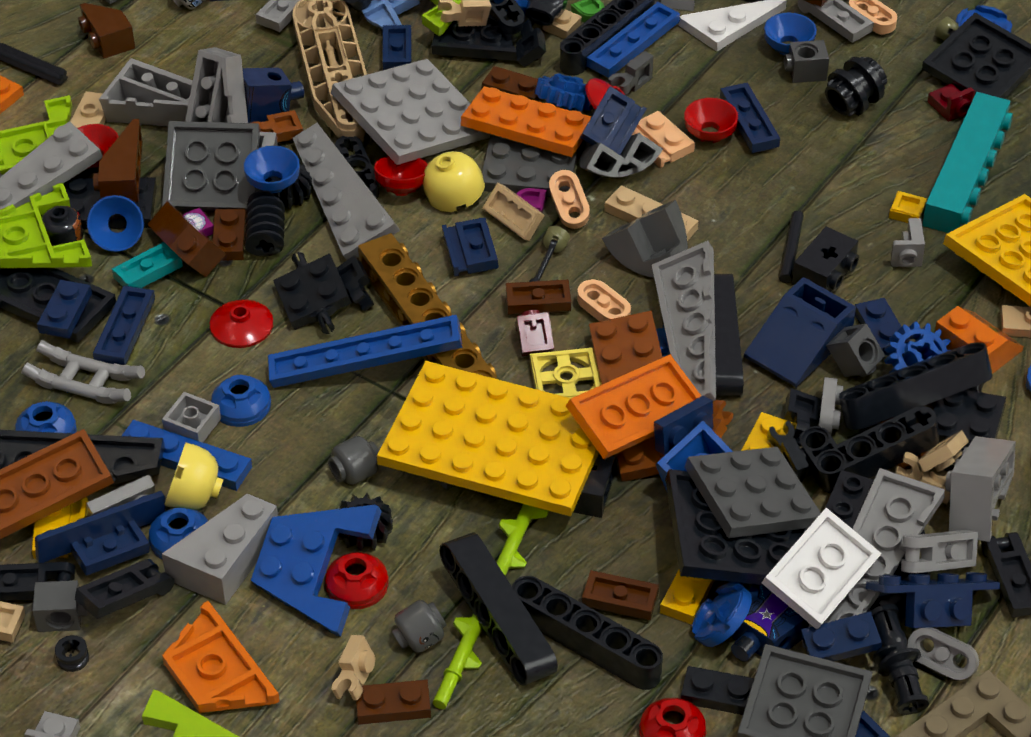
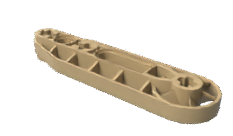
M300 0L293 8V27L314 109L337 138L356 136L363 142L366 131L331 94L334 83L353 79L354 76L362 74V76L367 75L349 8L343 0ZM343 16L342 20L337 22L336 18ZM352 38L353 42H347L344 40ZM303 45H308L312 47L304 50ZM334 49H337L341 65H338L336 61ZM323 51H326L328 55L329 66L326 64ZM357 56L358 60H351L349 58ZM308 63H313V64H318V65H315V66L309 68ZM312 81H315V82H323V83H321V84H319V85H316V86H313V82H312ZM319 100H324V101H328V102L325 103V104H322Z

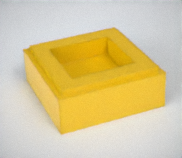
M898 191L891 206L889 218L908 223V218H922L927 198Z

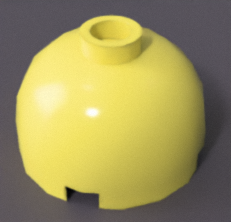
M450 151L434 157L424 171V192L432 207L440 211L454 212L457 211L456 207L466 204V207L473 205L481 197L485 188L482 171L473 158L462 152Z
M185 442L165 506L170 507V509L187 508L198 511L206 506L210 497H218L223 479L217 477L219 466L215 457L208 450Z

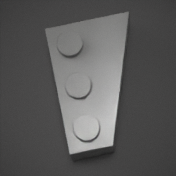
M216 47L198 50L186 122L248 123L240 54Z
M130 58L99 98L106 121L130 123L133 119H139L140 124L168 126L169 121H185L193 80Z
M975 436L970 445L964 448L962 457L956 459L953 470L948 471L946 476L945 489L950 492L949 531H977L978 540L990 542L992 537V520H998L1000 509H994L998 499L1005 500L1014 475L1016 441Z
M250 494L244 495L162 553L165 573L174 579L175 584L226 605L256 565L271 519L278 516L277 506Z

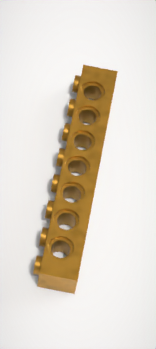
M392 233L358 245L359 260L371 280V285L400 326L452 316L448 304L445 301L442 302L437 296L433 283L426 281L419 264L412 262L405 245L399 243ZM461 322L462 348L422 356L425 361L498 379L494 367L491 363L487 364L482 358L478 345L475 342L471 343Z

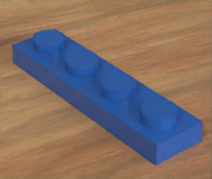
M657 2L587 57V67L609 78L680 22V13Z
M132 420L122 436L163 438L165 448L161 466L173 470L177 469L185 442L208 450L218 463L217 477L223 479L222 486L235 491L238 490L252 468L251 458L136 420Z

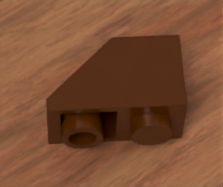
M88 3L80 4L82 15L78 17L80 28L83 33H88L92 48L98 49L103 59L135 49L133 29L122 10Z

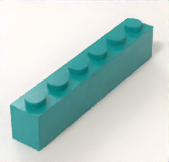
M976 92L926 202L922 226L949 233L969 223L973 208L970 206L977 205L981 193L979 186L984 187L989 175L987 167L993 168L997 156L995 148L1001 149L1005 138L1003 130L1008 131L1011 126L1013 114L1009 113L1010 100Z

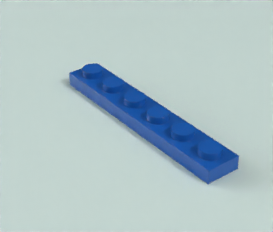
M456 314L268 355L269 381L272 387L276 388L462 348L460 322Z

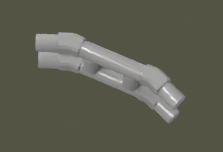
M44 340L40 341L36 351L50 358L52 362L65 367L60 376L50 373L43 368L41 370L28 362L21 372L44 388L58 389L95 399L97 402L104 404L126 402L131 399V392L128 388L115 389L103 387L108 377L118 381H129L131 379L143 378L145 375V369L141 365L129 366L98 361L72 354L70 351H66L58 346L55 347ZM79 369L95 373L89 384L73 380Z

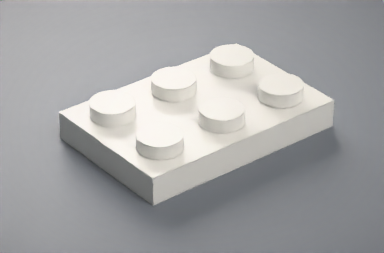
M825 508L761 583L814 628L818 629L882 553L829 509Z

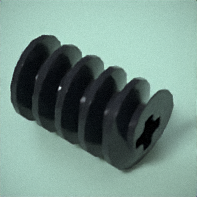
M256 191L247 200L245 250L256 256L275 255L281 252L284 247L285 204L268 191Z

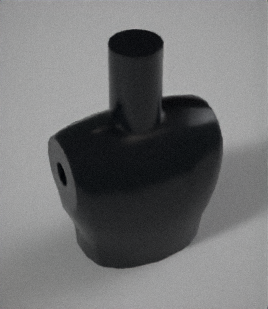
M528 0L526 16L532 22L539 25H552L565 11L567 0Z

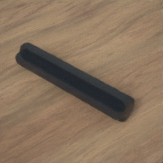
M0 43L1 61L57 85H62L64 81H67L68 76L65 69L5 43Z

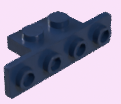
M162 491L145 495L134 501L112 507L98 514L81 518L73 523L37 535L35 537L37 561L44 563L72 553L87 576L149 553L150 543L139 527L152 523L156 517L165 512V495Z
M967 572L966 578L959 579L958 574L938 573L937 579H930V575L909 574L908 580H901V576L879 575V581H866V589L882 593L906 592L905 626L907 627L971 626L973 590L1000 589V582L988 580L986 573Z

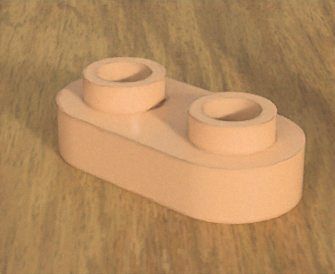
M849 0V6L874 22L873 32L885 35L896 29V12L880 1Z
M560 170L555 172L549 180V190L559 218L568 228H581L589 221L590 208L580 181L572 171ZM562 186H568L570 188L566 192H562L559 190ZM572 212L580 214L577 218L569 216Z
M591 279L579 285L577 291L578 304L598 321L631 315L630 303L604 282Z

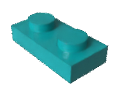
M163 242L112 268L114 279L122 287L142 288L183 267L182 258Z

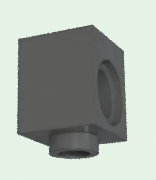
M824 40L790 42L789 54L784 55V68L786 72H790L792 83L827 81L829 56Z
M867 324L844 327L826 345L844 377L857 375L865 377L876 370V364L885 356Z
M78 580L35 582L32 612L37 632L74 631L81 629V617L87 616L88 611L75 600L76 588L79 587Z

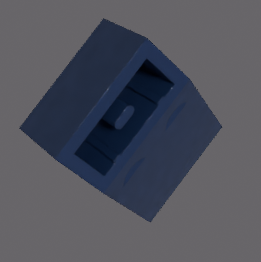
M803 277L784 294L745 351L744 357L797 387L831 354L826 345L844 327L853 326L856 306Z

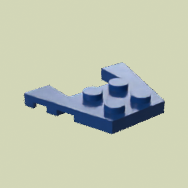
M367 505L272 517L251 582L280 602L304 614L306 618L325 627L332 634L341 637L350 606L347 602L319 597L318 594L338 534L342 533L373 539L381 515V509L377 505Z

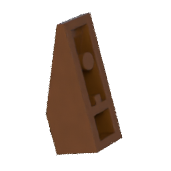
M133 119L99 161V172L93 174V186L95 192H100L101 199L106 196L118 195L127 197L133 202H139L143 145L139 119Z
M168 201L148 223V226L180 258L205 277L210 274L226 255L223 250Z

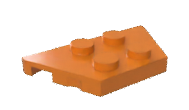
M209 601L203 603L200 607L201 614L192 625L187 623L180 632L179 639L172 643L162 655L164 665L199 713L272 705L280 702L277 690Z

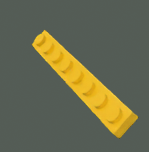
M761 412L741 451L774 447L767 438L768 430L773 426L777 434L786 435L783 431V426L787 420ZM678 570L660 604V613L692 625L697 611L706 600L715 580L680 576V570Z

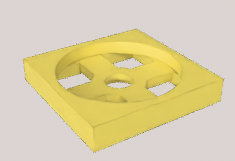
M594 347L530 354L533 382L537 390L544 391L543 385L557 383L562 386L563 393H558L557 395L573 398L586 392L576 391L575 384L578 381L593 380L594 384L591 389L602 385ZM570 361L577 362L579 364L584 365L585 367L577 368L576 366L572 365ZM557 362V367L554 371L542 372L544 368ZM570 373L573 377L570 380H563L560 375Z

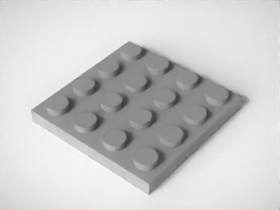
M428 59L332 85L331 94L396 165L490 138L488 133L461 126V116L471 103Z

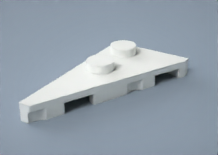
M764 0L681 15L678 26L717 52L763 24L772 16L784 11L787 0Z

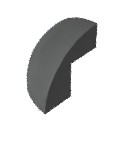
M640 133L630 137L620 155L601 142L591 145L585 141L580 156V167L590 173L604 177H624L638 173L650 166L660 155L663 148Z
M676 200L642 214V217L619 226L602 238L608 250L621 264L638 274L653 278L652 264L688 249L686 229Z

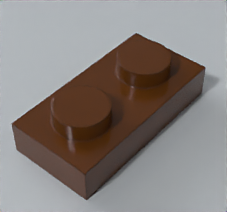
M494 66L482 82V88L484 86L497 88L500 91L513 95H522L538 102L540 100L538 95L534 94L538 79Z
M215 209L213 242L226 253L221 261L244 260L246 209Z
M569 280L506 283L508 315L521 314L528 310H539L540 313L571 311Z
M590 570L582 596V603L594 609L651 620L659 593V584Z
M428 679L363 685V693L356 700L358 725L431 718Z

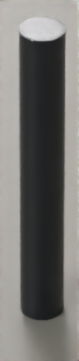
M794 211L791 214L779 277L782 283H790L792 281L794 262L796 260L804 217L800 211Z

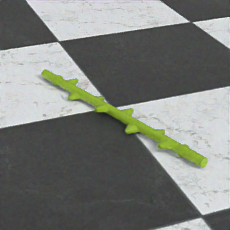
M523 504L516 520L501 519L498 526L508 538L496 563L505 576L508 569L525 568L527 562L517 551L531 519L546 518L549 513L548 510ZM474 613L472 617H456L453 625L463 637L449 667L443 672L444 678L432 702L438 709H445L457 683L462 679L461 673L463 669H479L482 664L472 651L482 629Z

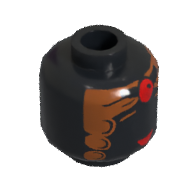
M55 206L42 215V221L52 246L83 239L84 233L80 214L74 208Z

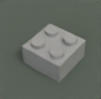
M183 392L163 417V429L204 442L221 420L220 407L218 404Z

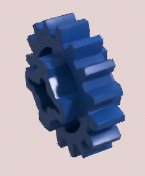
M554 74L551 78L546 76L538 78L534 94L538 95L539 99H546L547 103L570 111H583V109L591 111V108L594 109L587 98L586 84H583V79L562 74Z
M918 322L912 323L909 327L904 324L890 336V343L884 348V351L890 355L884 362L893 365V369L889 372L891 373L950 351L947 350L946 346L951 341L949 339L941 340L940 335L942 331L940 329L935 333L931 332V325L929 323L921 329ZM915 339V342L909 341L907 344L904 343L907 340Z

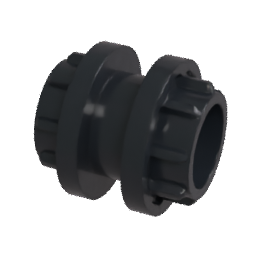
M862 56L860 58L852 57L844 63L843 69H836L829 74L825 95L830 105L841 115L851 116L855 113L859 116L868 109L869 103H877L884 97L887 76L883 68L874 59Z

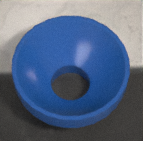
M787 12L776 14L767 20L764 27V36L766 42L773 49L785 55L789 54L790 44H784L783 42L814 41L817 29L814 22L808 17L798 13Z
M282 146L261 147L251 152L244 161V173L247 181L255 188L270 193H278L289 187L296 181L300 173L298 156L292 150ZM272 176L281 178L280 181L276 182L265 181Z
M118 195L106 196L96 202L91 208L87 218V228L92 240L98 246L108 251L118 252L127 250L138 242L144 230V218L140 208L129 198ZM121 214L125 217L127 226L124 231L116 233L110 229L109 219L112 215Z
M234 375L217 385L212 393L211 402L219 405L220 421L229 426L244 427L261 421L268 414L271 407V396L267 386L259 379L246 375ZM237 385H245L249 388L243 394H234L230 391Z
M48 401L33 404L26 408L19 415L15 424L16 431L73 434L77 431L76 421L72 412L62 404ZM40 412L52 413L51 418L48 420L37 421L34 419L35 415Z
M173 508L161 513L155 518L149 529L151 550L157 557L163 560L162 553L208 522V519L199 511L187 508ZM177 518H183L188 521V524L181 529H173L168 526L172 520Z

